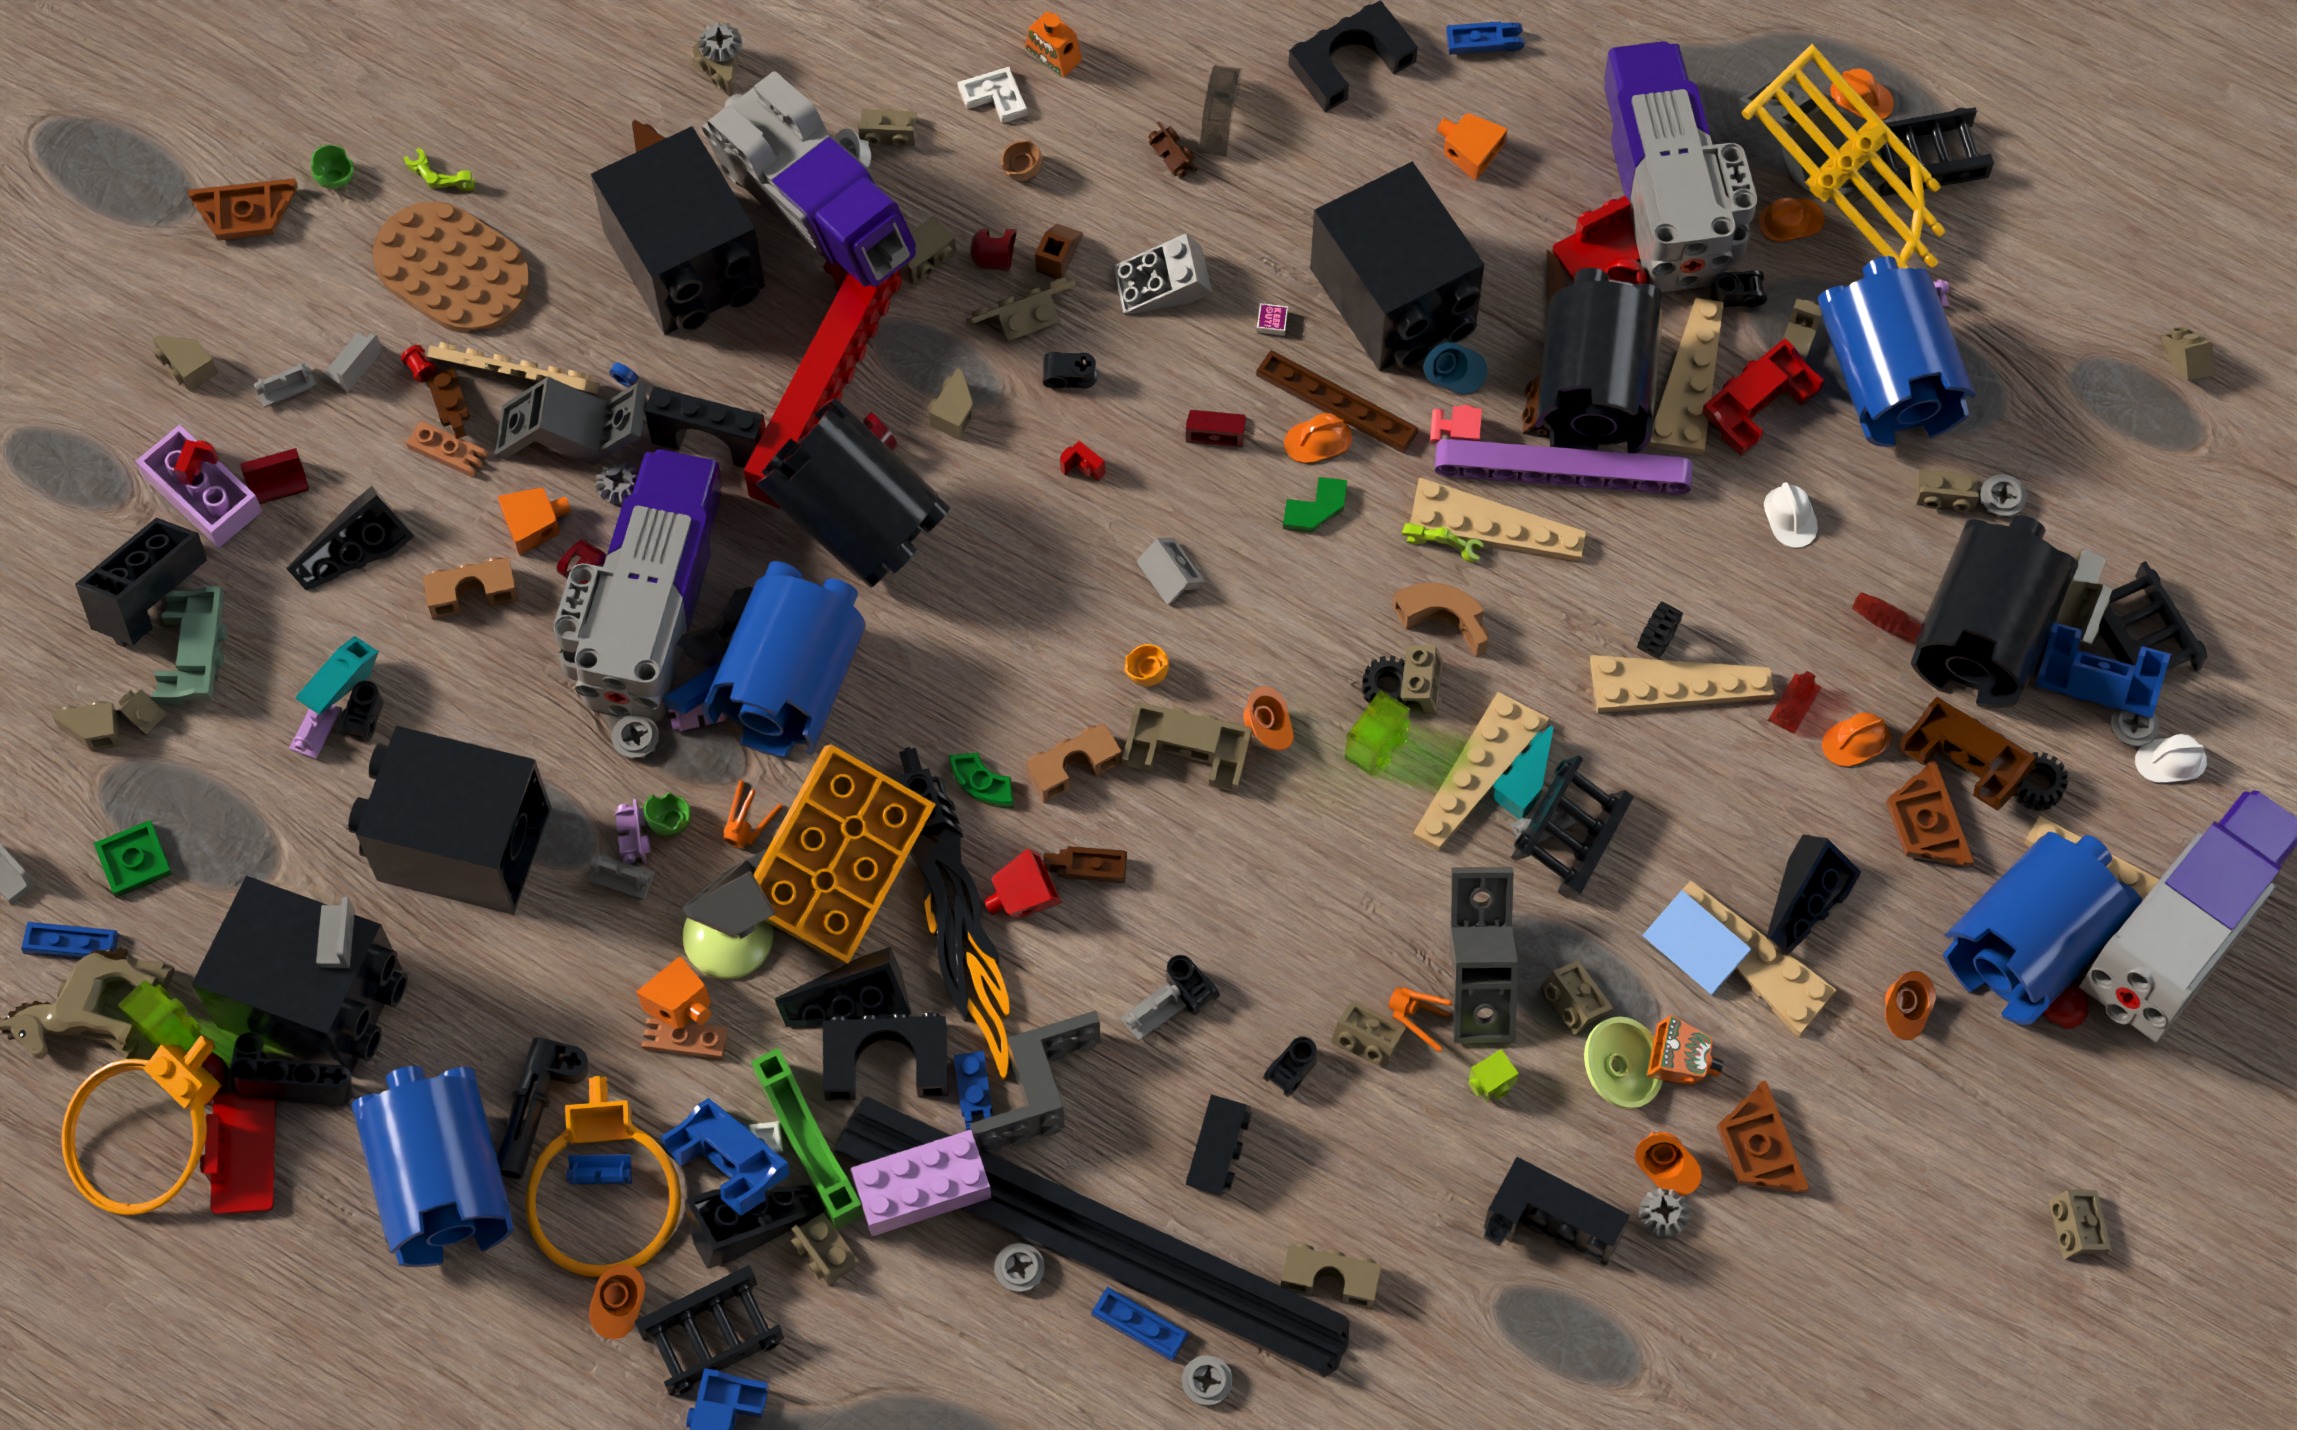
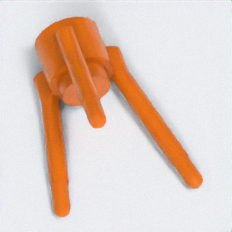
M740 780L722 838L727 844L738 849H744L746 844L752 846L757 836L783 808L782 804H778L757 828L751 832V824L744 821L756 793L754 789L750 790L738 818H736L745 784L743 780Z
M1397 987L1388 1005V1008L1394 1011L1392 1018L1405 1024L1437 1052H1442V1047L1406 1016H1413L1419 1007L1444 1017H1450V1012L1420 1000L1447 1006L1452 1005V1001L1412 991L1406 987Z

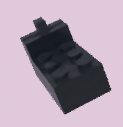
M156 517L75 583L90 628L112 637L117 645L124 648L128 644L134 646L144 635L153 630L147 610L207 561L199 533Z
M1516 1157L1488 1208L1484 1229H1486L1484 1239L1497 1246H1501L1505 1240L1512 1243L1521 1224L1524 1222L1531 1231L1540 1235L1545 1233L1555 1238V1242L1563 1248H1574L1584 1253L1583 1256L1590 1262L1600 1264L1601 1262L1607 1265L1624 1234L1630 1215L1537 1166Z

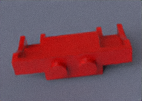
M1784 338L1759 360L1750 361L1743 369V373L1737 378L1733 376L1727 380L1722 390L1704 404L1702 414L1722 432L1721 438L1742 456L1762 439L1763 430L1751 420L1754 416L1785 391L1802 406L1822 389L1824 380L1807 365L1796 348Z

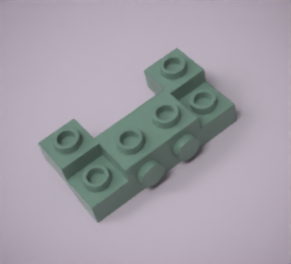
M206 586L190 591H170L164 596L167 606L166 612H162V619L165 625H181L176 661L178 671H155L154 677L157 680L156 692H152L151 697L157 705H185L186 700L212 701L214 679H218L219 668H223L224 653L221 650L222 641L227 639V626L221 621L224 592L221 587Z

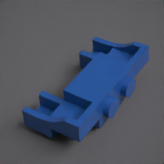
M2058 623L2053 624L2036 686L2073 696L2077 700H2089L2102 704L2107 708H2118L2153 718L2171 654L2141 646L2136 666L2079 651L2078 647L2083 630Z
M710 1098L699 1103L682 1123L661 1136L662 1148L681 1166L702 1154L730 1177L729 1181L720 1186L721 1199L741 1216L765 1201L766 1190L789 1176L788 1162L768 1147L762 1138H757L751 1133L743 1122L735 1120Z
M704 1368L695 1409H689L686 1427H689L690 1430H734L737 1414L763 1418L769 1391L768 1383Z

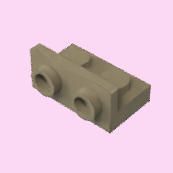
M862 109L861 123L858 126L859 139L867 141L871 146L879 144L895 145L897 147L915 146L917 112Z
M1919 469L1916 505H1923L1930 509L1943 507L1952 508L1959 512L1974 511L1979 499L1977 475Z
M1408 645L1406 649L1400 696L1403 701H1416L1420 703L1425 714L1437 713L1443 660L1436 645Z
M1579 961L1552 971L1540 986L1541 991L1574 1035L1580 1033L1588 1023L1607 1016L1613 1010L1612 1005Z
M1351 1001L1337 1023L1331 1042L1385 1069L1389 1064L1392 1053L1404 1036L1407 1027L1357 1002Z
M2066 1190L2049 1200L2051 1215L2063 1259H2071L2078 1254H2105L2112 1250L2097 1190Z
M824 1212L801 1228L797 1225L791 1228L794 1237L790 1240L800 1256L803 1254L807 1255L811 1261L808 1266L817 1280L823 1278L828 1286L859 1265V1260Z

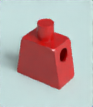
M1029 848L993 875L992 882L997 893L984 899L986 908L992 915L1005 909L1009 916L1017 919L1062 903L1040 854Z

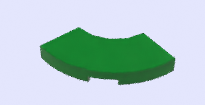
M978 752L949 755L952 773L960 787L977 801L990 806L1014 808L1011 776H999L989 771L981 762Z

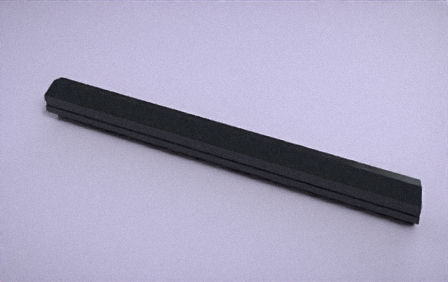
M865 1097L849 1116L837 1139L834 1152L864 1164L952 1135L869 1097ZM977 1147L990 1185L991 1198L959 1208V1210L1323 1378L1337 1370L1349 1344L1350 1321L1346 1316Z

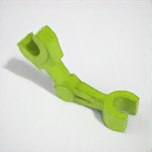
M420 148L416 149L419 156L418 160L411 161L408 156L404 157L407 168L417 175L421 174L431 189L456 186L463 191H474L475 179H472V171H459L457 175H437L430 169L427 157Z
M1405 523L1401 533L1403 536H1408V544L1416 545L1427 543V540L1458 548L1461 550L1463 559L1469 563H1474L1480 558V556L1472 552L1471 547L1475 550L1483 547V543L1479 539L1474 538L1466 542L1445 527L1425 529L1424 526Z

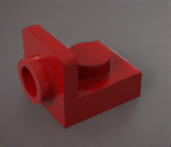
M186 439L174 468L179 483L191 486L194 476H198L200 473L202 461L217 464L219 458L215 448L210 443L203 440L195 442Z
M1078 441L1073 447H1067L1060 456V469L1064 475H1067L1076 465L1082 474L1087 477L1092 476L1097 481L1106 474L1105 460L1081 441Z

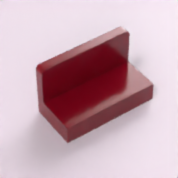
M1190 410L1186 423V442L1243 448L1246 416L1244 414Z
M297 448L240 463L248 489L256 495L259 504L309 490Z

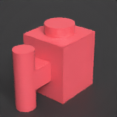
M1471 405L1453 406L1452 420L1443 419L1444 411L1442 409H1434L1432 411L1430 443L1437 444L1442 439V435H1449L1450 439L1479 441L1482 408H1475Z

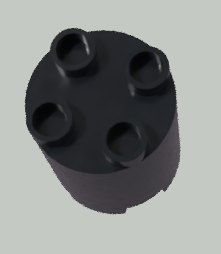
M1583 268L1575 273L1574 284L1559 290L1552 296L1548 304L1535 427L1541 428L1543 424L1550 430V447L1597 450L1599 445L1627 442L1628 453H1637L1648 445L1652 436L1663 319L1661 308L1662 292L1658 287L1644 283L1630 286L1623 283L1610 282L1608 274L1603 270Z
M834 397L816 411L815 415L819 422L798 443L790 438L762 470L765 477L758 480L755 485L858 580H862L867 586L872 588L888 571L894 574L908 562L917 550L911 542L922 530L926 533L931 531L948 513L950 506L939 497V494Z
M2018 515L2011 519L2009 526L1989 524L1978 519H1971L1966 522L1916 637V649L1911 660V665L1915 672L1938 691L1944 687L1948 679L1979 690L1976 700L1977 706L2007 708L2016 705L2023 689L2028 685L2078 568V562L2074 557L2057 550L2043 540L2046 530L2039 521L2028 516Z

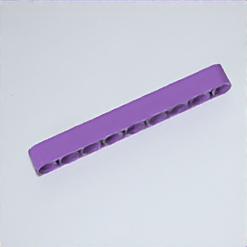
M1454 439L1440 440L1436 444L1434 470L1438 475L1445 477L1675 495L1687 494L1691 491L1692 461L1684 457Z

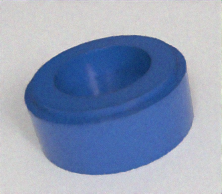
M615 362L609 371L614 380L626 387H631L639 379L632 369L619 362Z

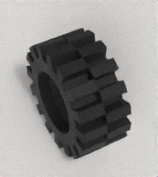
M1661 601L1652 613L1651 618H1649L1639 638L1637 648L1659 659L1674 637V633L1679 626L1678 624L1681 622L1683 612Z
M1385 656L1380 657V662L1374 659L1371 661V667L1368 665L1365 669V674H1363L1362 693H1364L1365 701L1369 700V706L1372 709L1375 705L1378 706L1377 711L1381 713L1383 708L1388 709L1387 714L1393 713V708L1400 712L1403 709V705L1407 707L1410 704V701H1403L1400 696L1405 660L1400 658L1399 662H1396V656H1390V661H1386ZM1391 676L1398 679L1400 688L1394 693H1386L1379 689L1378 681L1382 677Z
M2033 752L2032 754L2036 756L2034 769L2017 785L2013 796L2018 795L2016 801L2020 804L2026 801L2025 807L2028 809L2031 808V805H2035V810L2040 811L2042 806L2047 810L2051 808L2052 804L2055 806L2062 798L2068 785V780H2066L2068 773L2063 771L2064 764L2062 762L2058 765L2056 764L2058 758L2055 756L2049 760L2047 759L2048 753L2043 752L2041 757H2038V752ZM2034 772L2044 774L2050 781V787L2046 790L2035 789L2029 784L2028 776Z

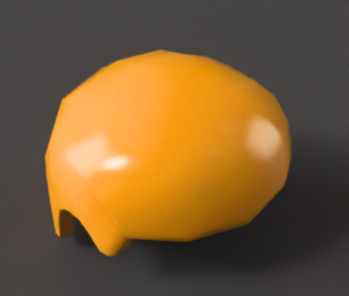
M1144 644L1136 647L1125 657L1124 671L1128 678L1138 686L1146 688L1156 686L1167 676L1169 659L1166 652L1159 646Z

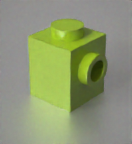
M1500 1049L1471 1067L1468 1083L1476 1096L1481 1095L1487 1103L1493 1098L1499 1100L1505 1097L1511 1091L1510 1087L1517 1084L1519 1073L1503 1050Z

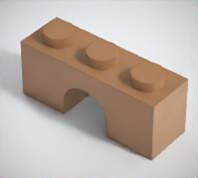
M496 557L475 565L464 564L459 568L447 571L435 570L428 575L422 576L427 605L432 619L460 614V599L462 595L473 589L486 593L490 607L519 601L509 557Z
M1105 723L1097 727L1095 725L1083 730L1081 735L1071 740L1064 739L1056 744L1055 748L1045 753L1038 752L1026 762V774L1043 803L1070 790L1069 777L1065 770L1073 763L1088 765L1095 776L1122 764V751Z

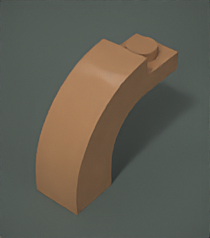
M1420 583L1393 594L1392 607L1406 630L1427 620H1444L1460 630L1475 656L1486 652L1490 637L1486 627L1482 624L1484 610L1466 592L1442 583Z

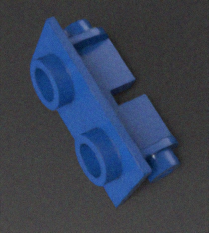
M631 1154L568 1155L569 1169H567L566 1177L567 1182H570V1184H632Z

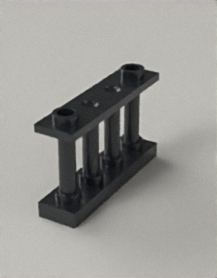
M1976 107L1967 109L1957 108L1950 112L1885 123L1899 139L1905 140L1910 152L1929 171L1931 177L1938 181L1940 186L1989 178L1994 165L1992 155H1980L1977 153L1969 127L1973 126ZM1958 129L1967 158L1954 160L1950 157L1942 132ZM1931 134L1940 163L1924 164L1916 140L1917 136ZM1886 142L1879 149L1882 160L1912 191L1910 168H1897L1891 148ZM1887 181L1878 187L1881 197L1898 194ZM1923 182V189H1928L1926 183Z
M2146 561L2141 563L2135 575L2136 580L2112 590L2109 597V605L2105 609L2099 624L2101 636L2117 661L2136 666L2141 646L2150 648L2174 637L2183 651L2170 656L2167 670L2187 661H2190L2196 671L2200 670L2208 657L2204 644L2196 639L2161 585L2158 573L2151 569ZM2142 589L2152 602L2122 617L2116 616L2110 607L2111 603ZM2159 613L2167 627L2137 641L2131 640L2125 630L2126 627Z
M1581 756L1568 760L1564 759L1555 770L1556 777L1526 831L1515 841L1514 847L1516 849L1511 856L1513 860L1517 861L1531 855L1560 876L1562 884L1557 892L1566 899L1582 893L1634 798L1626 790L1608 795L1577 772L1583 761ZM1570 782L1601 804L1602 811L1598 818L1594 819L1564 796ZM1557 806L1588 828L1587 832L1589 835L1585 842H1579L1550 820ZM1543 831H1546L1574 852L1575 860L1571 867H1566L1537 845Z
M750 1265L634 1321L643 1341L648 1338L655 1341L672 1378L664 1381L669 1395L674 1393L681 1395L694 1387L693 1384L702 1379L704 1368L717 1371L723 1370L761 1350L767 1352L776 1348L780 1344L779 1341L784 1339L780 1325L769 1329L751 1292L753 1287L757 1285V1281ZM734 1296L740 1297L758 1333L757 1336L743 1343L740 1342L723 1308L724 1301ZM705 1310L712 1312L729 1347L728 1350L714 1357L711 1356L694 1321L695 1315ZM677 1324L683 1326L700 1361V1364L684 1372L665 1335L667 1329Z

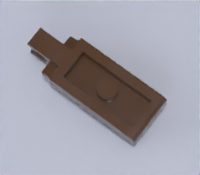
M454 369L426 377L442 426L451 425L456 439L467 436L462 421L468 420L470 416Z
M1067 846V849H1060L1059 854L1044 853L1043 863L1047 871L1057 872L1058 877H1065V879L1125 883L1127 851Z

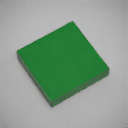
M151 820L94 842L95 849L115 898L173 875Z

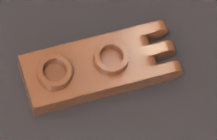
M423 421L419 422L406 442L408 449L470 477H474L477 473L471 466L480 468L483 464L477 457L486 459L489 454L485 449L461 438L456 439L454 435Z
M647 1018L646 1026L657 1028V1030H644L643 1037L655 1041H642V1049L723 1060L728 1037L727 1027L688 1023L682 1029H676L657 1018Z

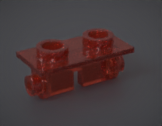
M1809 671L1800 675L1795 673L1768 721L1795 734L1822 688L1816 684L1814 680L1816 677L1813 673Z

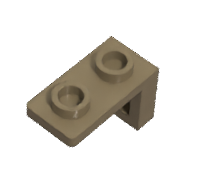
M1797 298L1783 339L1786 338L1796 348L1802 359L1806 361L1820 323L1822 312L1820 306L1815 302Z

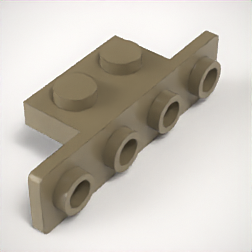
M1066 277L1050 282L1051 288L1041 291L1040 287L1025 291V297L1015 301L1012 296L998 301L999 307L988 310L987 306L971 311L973 317L966 319L967 323L973 324L997 315L1005 339L1010 341L1061 322L1051 295L1076 286L1075 280L1067 282Z
M2080 549L2076 557L2078 562L2077 571L2054 623L2083 630L2080 642L2092 644L2098 634L2103 613L2109 605L2112 588L2097 584L2106 561L2105 558L2086 549ZM2048 638L2039 657L2042 660L2046 650Z

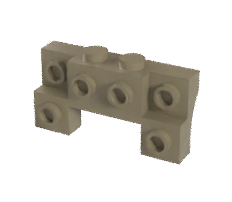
M1136 701L1122 756V766L1151 773L1156 752L1212 764L1209 786L1238 793L1252 736V728L1220 721L1211 715L1198 716L1190 714L1181 708H1174L1172 710Z

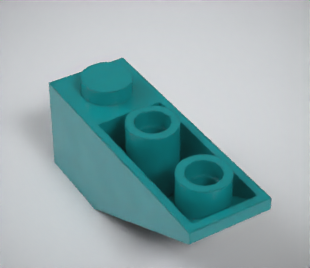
M352 637L333 653L298 693L296 700L320 715L351 692L354 685L370 677L379 651L358 637Z
M1549 726L1544 733L1539 731L1530 742L1531 748L1526 754L1521 752L1511 765L1513 767L1507 775L1505 773L1501 774L1493 785V788H1495L1493 801L1518 819L1525 817L1540 800L1554 729L1552 726Z

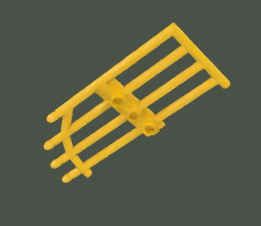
M1811 44L1741 114L1747 120L1756 115L1810 175L1805 183L1810 187L1812 193L1823 202L1831 198L1883 256H1891L1896 259L1899 269L1909 268L1907 262L1914 251L1920 258L1924 259L1923 261L1929 267H1935L1938 261L1920 241L1923 222L1938 237H1941L1946 232L1940 222H1937L1936 218L1925 207L1923 182L1926 183L1929 190L1935 193L1941 188L1938 181L1931 177L1929 171L1822 53ZM1811 60L1867 120L1858 131L1851 126L1802 72L1801 69ZM1792 78L1848 138L1839 149L1831 143L1782 89ZM1773 96L1829 156V159L1820 168L1763 107ZM1886 142L1910 168L1912 192L1876 153ZM1867 161L1914 211L1911 228L1900 219L1858 172ZM1848 179L1906 241L1899 255L1839 191V188Z

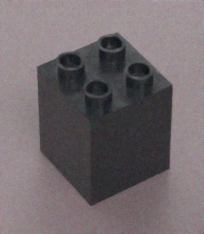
M693 126L590 174L604 234L664 335L677 329L682 332L693 331L707 321L710 313L729 304L734 308L745 306L758 296L760 289L765 287L755 227Z
M1413 161L1314 209L1310 269L1379 371L1395 363L1400 368L1410 367L1427 354L1429 346L1445 338L1450 343L1460 342L1475 330L1481 297L1484 263Z
M396 726L389 745L379 743L373 750L369 763V777L376 781L369 799L358 797L350 812L348 829L350 833L356 834L358 838L360 856L367 858L374 876L379 882L514 915L552 808L536 760Z
M246 875L192 982L193 988L217 1028L239 1036L247 1032L258 1034L262 1037L263 1044L313 1063L342 1065L348 1068L352 1074L358 1059L368 1062L377 1051L382 1029L375 1024L384 1005L394 1008L399 1004L404 995L408 975L401 971L402 967L397 959V951L393 950L380 923L354 915L350 968H318L316 958L321 906L327 904Z

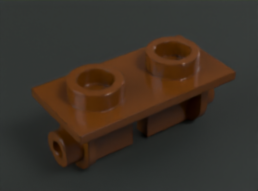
M1158 121L1157 124L1161 130L1153 131L1149 134V144L1161 158L1168 152L1171 153L1163 161L1172 174L1182 178L1188 173L1187 169L1190 166L1197 171L1198 168L1192 162L1195 159L1193 153L1186 145L1181 147L1177 142L1180 136L1171 126L1166 128Z
M1541 374L1533 381H1529L1525 389L1527 402L1522 413V422H1524L1523 434H1526L1531 429H1535L1539 435H1546L1549 431L1543 424L1541 428L1535 427Z

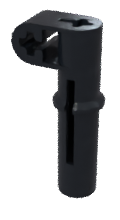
M536 1037L532 1039L518 1088L511 1095L514 1101L497 1154L502 1176L513 1179L523 1178L543 1109L549 1106L547 1096L552 1079L568 1084H576L586 1078L588 1074V1058L581 1048ZM559 1054H564L565 1062H562L560 1070L555 1069ZM572 1061H577L578 1065H575L573 1070H569L568 1065H571ZM534 1081H536V1087L532 1095V1100L521 1133V1137L519 1141H516L525 1114V1110L529 1102L531 1090Z

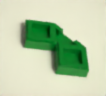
M1319 477L1315 502L1286 499L1283 529L1313 532L1332 516L1335 517L1342 512L1345 504L1347 480Z

